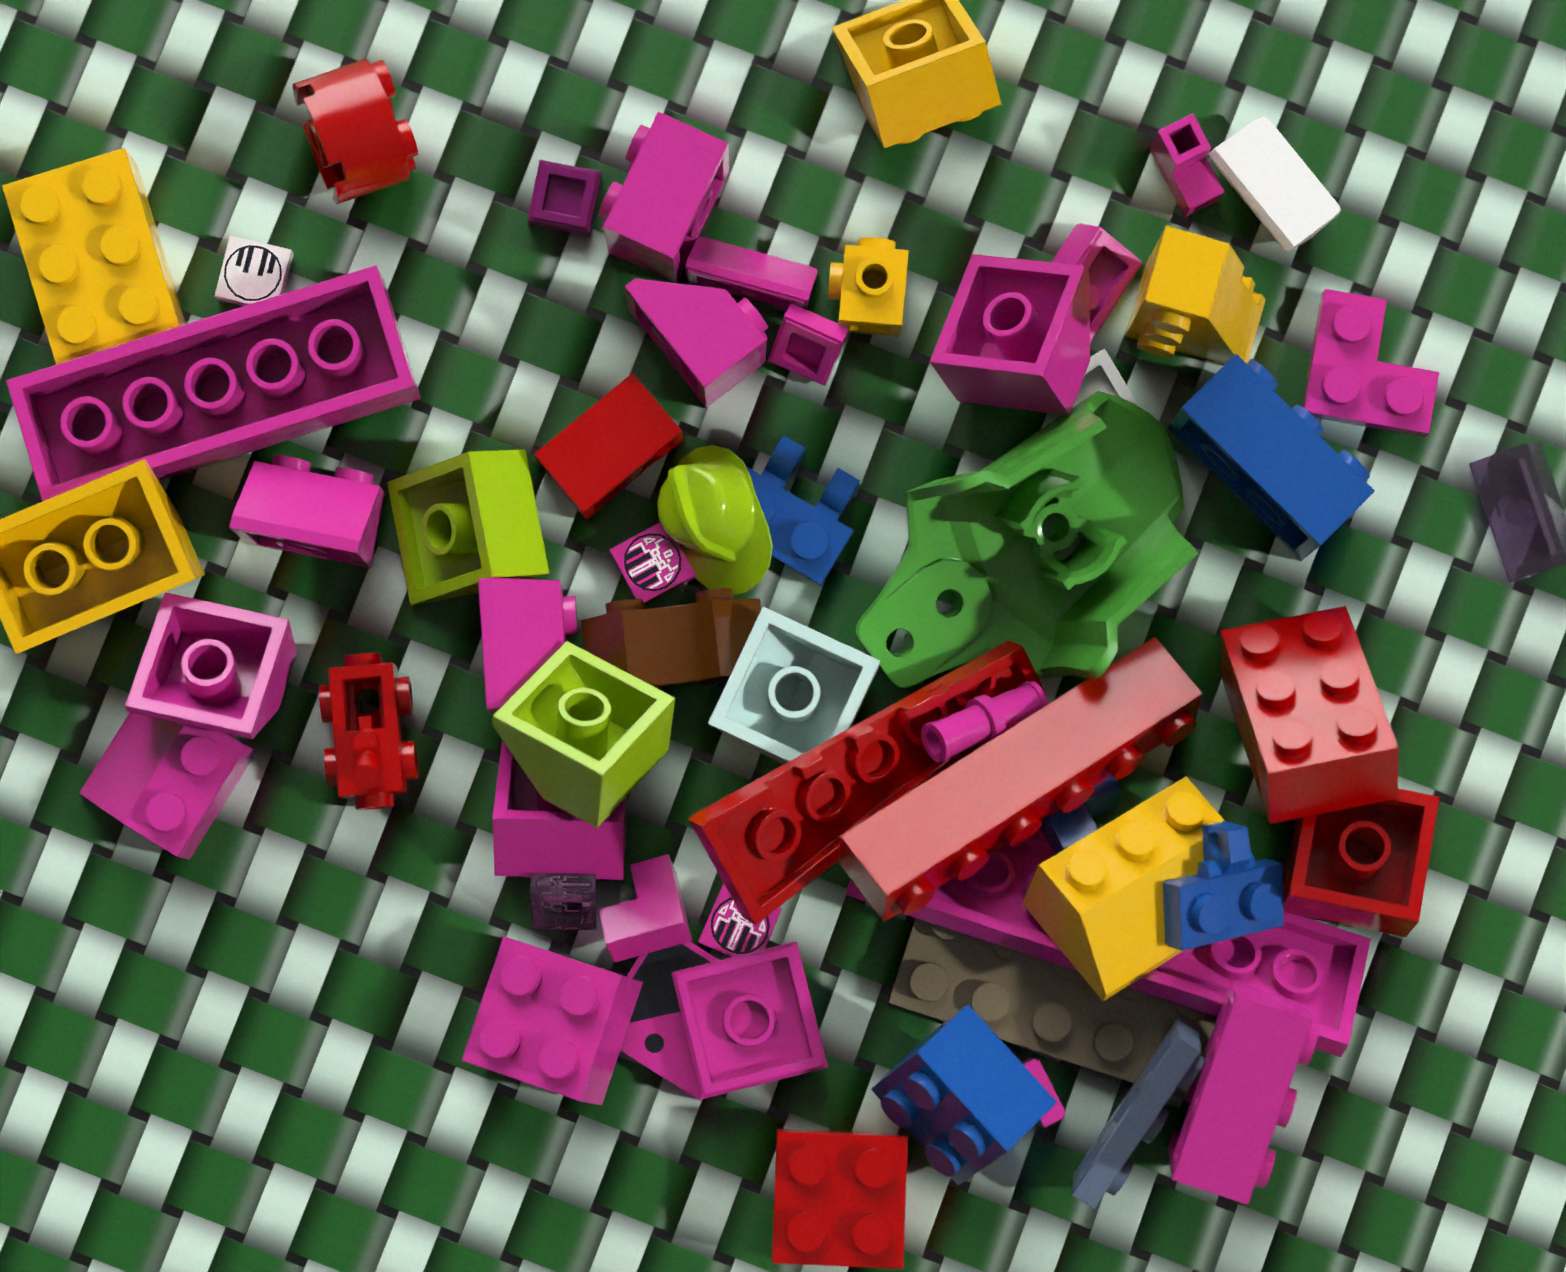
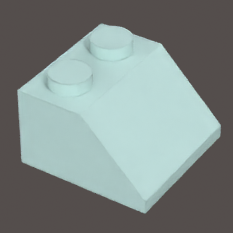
M762 607L708 725L761 754L786 764L851 728L879 669L880 660L768 608Z

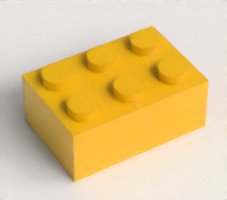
M125 148L2 185L56 365L186 324L138 166Z

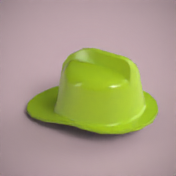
M715 445L694 449L683 457L676 467L668 471V478L660 489L657 502L659 520L665 532L674 541L679 543L696 575L695 578L709 590L731 588L733 589V595L747 593L764 578L770 567L773 549L769 526L754 490L751 476L743 460L730 449Z

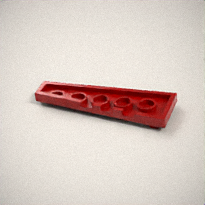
M1010 640L1004 642L688 819L742 917L757 925L839 860L840 836L982 747L979 744L951 756L948 760L936 762L930 758L922 743L921 728L924 724L940 720L964 710L965 705L971 699L981 695L993 698L1015 689L1027 681L1036 682L1045 692L1024 647Z

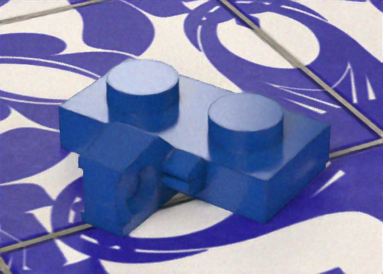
M1227 821L1202 825L1204 862L1199 863L1197 874L1163 882L1165 942L1168 947L1183 951L1284 926L1282 863L1269 859L1254 860L1250 850L1248 827L1240 826Z

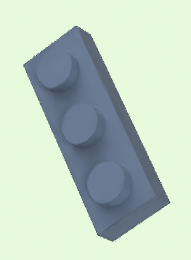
M1179 1019L1175 1021L1074 1171L1072 1196L1095 1209L1106 1192L1112 1196L1119 1192L1133 1167V1162L1128 1160L1141 1140L1147 1144L1154 1140L1168 1116L1169 1111L1163 1108L1176 1087L1183 1092L1190 1087L1203 1065L1204 1058L1199 1056L1201 1047L1200 1035L1197 1030Z

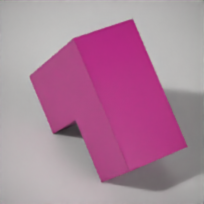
M1192 113L1158 130L1149 149L1184 217L1220 201L1224 190L1207 159L1211 146L1194 114Z
M669 854L631 864L630 868L637 899L599 909L605 942L614 962L692 941L677 873Z

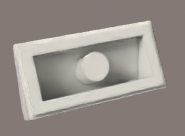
M1265 116L1255 119L1208 154L1210 160L1284 251L1289 252L1311 239L1339 215L1341 211L1339 204L1273 123Z

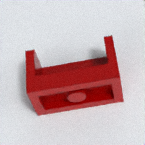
M632 373L534 455L540 467L587 521L683 441L682 430Z

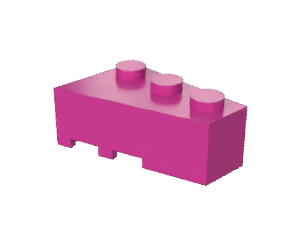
M1232 980L1206 1046L1205 1053L1208 1054L1198 1082L1193 1081L1186 1096V1102L1190 1103L1181 1132L1173 1129L1167 1144L1172 1180L1247 1205L1249 1204L1254 1186L1265 1188L1276 1156V1151L1268 1148L1275 1126L1278 1125L1284 1128L1287 1126L1296 1102L1297 1090L1289 1087L1297 1064L1304 1066L1309 1064L1318 1038L1319 1029L1311 1026L1312 1017L1308 1005Z

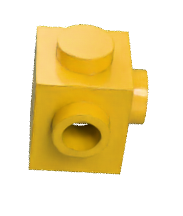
M877 237L858 239V246L845 245L843 263L831 262L828 300L840 301L838 324L849 328L848 332L900 337L903 323L909 250L895 249V241Z

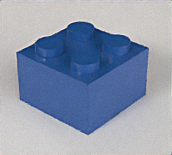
M969 1004L918 1043L871 1088L874 1094L881 1100V1107L887 1117L896 1125L906 1128L925 1149V1155L929 1163L942 1175L951 1177L957 1185H960L1007 1153L1057 1103Z

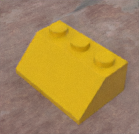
M146 459L0 519V619L15 654L205 575L178 512Z
M1187 776L1039 864L1022 902L1102 1001L1110 998L1183 952L1168 947L1165 942L1163 882L1196 875L1199 863L1204 862L1202 825L1225 821Z

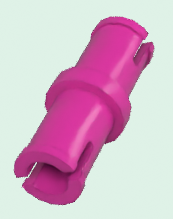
M1027 681L1019 687L993 698L981 695L969 700L964 710L940 720L924 724L921 728L923 746L930 758L936 762H943L951 756L979 744L981 746L985 745L1048 705V699L1041 686L1034 681Z

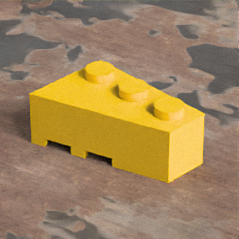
M1166 226L1145 264L1125 336L1137 339V348L1157 356L1173 357L1174 352L1178 351L1225 365L1237 354L1247 363L1266 299L1262 294L1253 292L1255 282L1252 278L1242 276L1244 265L1229 243Z

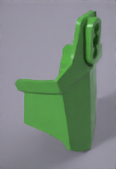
M1097 391L1073 407L1070 416L1061 415L981 471L934 480L905 492L909 546L878 597L859 619L856 625V634L870 655L880 660L879 667L888 679L896 686L902 688L911 687L938 673L966 664L1008 640L1024 647L1037 676L1044 679L1070 675L1087 679L1099 678L1108 669L1118 652L1117 625L1198 554L1194 547L1177 531L1174 525L1175 520L1184 508L1183 491L1177 460L1164 425L1136 404L1121 397ZM950 590L954 597L953 605L945 612H938L936 608L937 597L941 592ZM896 629L906 630L908 633L904 635L902 647L896 651H888L886 641L889 634Z

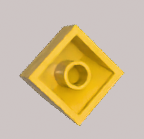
M903 0L832 27L835 40L865 116L884 149L895 144H906L916 141L924 133L953 122L972 120L983 111L1002 104L986 41L959 0Z

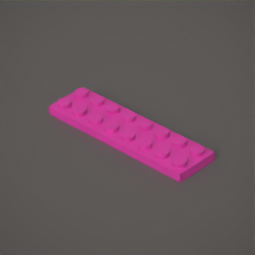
M1038 830L1031 838L1018 846L1012 847L1007 843L989 855L987 863L977 873L961 881L956 877L952 878L936 889L934 897L924 907L909 914V916L1078 971L1022 904L1039 864L1055 855L1045 834L1041 830ZM850 879L846 895L868 902ZM1284 912V926L1184 950L1127 987L1218 1017L1233 980L1308 1005L1312 1017L1311 1026L1319 1029L1315 1049L1342 1057L1350 1041L1371 938L1307 917Z

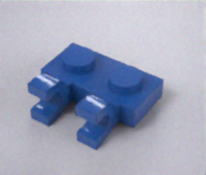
M783 435L761 475L747 466L746 468L751 476L754 490L769 526L773 545L772 557L822 586L854 532L853 529L839 522V519L859 488L860 480L837 468L817 506L810 505L784 489L806 454L803 446Z

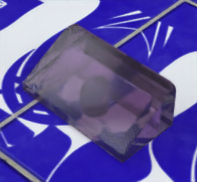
M1527 442L1469 463L1509 583L1566 566V514L1541 443Z

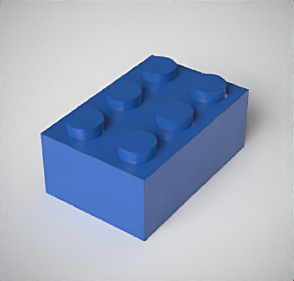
M1235 354L1181 407L1167 428L1302 561L1321 546L1375 492L1366 482L1370 478V474L1352 454L1346 450H1342L1337 454L1320 437L1324 429L1307 409L1298 404L1291 408L1274 391L1278 387V383L1264 366L1254 359H1250L1245 363Z

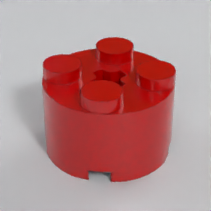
M363 59L293 83L296 105L306 104L311 119L302 123L308 144L326 188L334 187L333 200L337 205L410 179V171L416 169L413 157L419 155L418 148L408 121L406 119L395 120L390 98L396 96L392 78L383 60L370 63L369 60Z

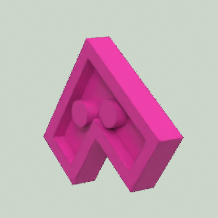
M1324 289L1320 297L1302 407L1318 419L1426 437L1430 432L1439 372L1377 361L1387 304L1386 299Z

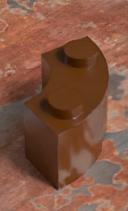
M720 588L696 592V603L644 609L642 599L609 602L605 604L606 614L581 620L584 650L659 690H662V686L701 682V686L728 682L761 611L760 598L734 599L733 589Z

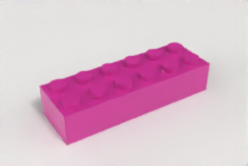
M377 265L6 380L42 502L143 459H146L158 481L421 399L389 294Z

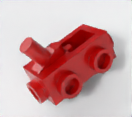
M382 653L344 656V667L328 668L329 684L319 685V704L322 722H333L335 747L324 749L327 786H338V797L342 799L355 798L356 810L394 807L393 795L408 794L407 780L418 779L419 775L415 740L403 741L402 716L413 715L410 677L398 678V667L393 662L383 663ZM374 690L380 698L378 708L369 714L361 712L357 706L358 696L363 691Z

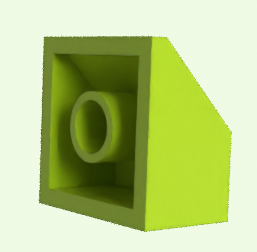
M526 449L466 452L387 482L410 605H421L479 593L478 579L481 578L535 579L550 574Z
M566 641L493 715L492 725L544 800L598 828L669 751L675 698Z

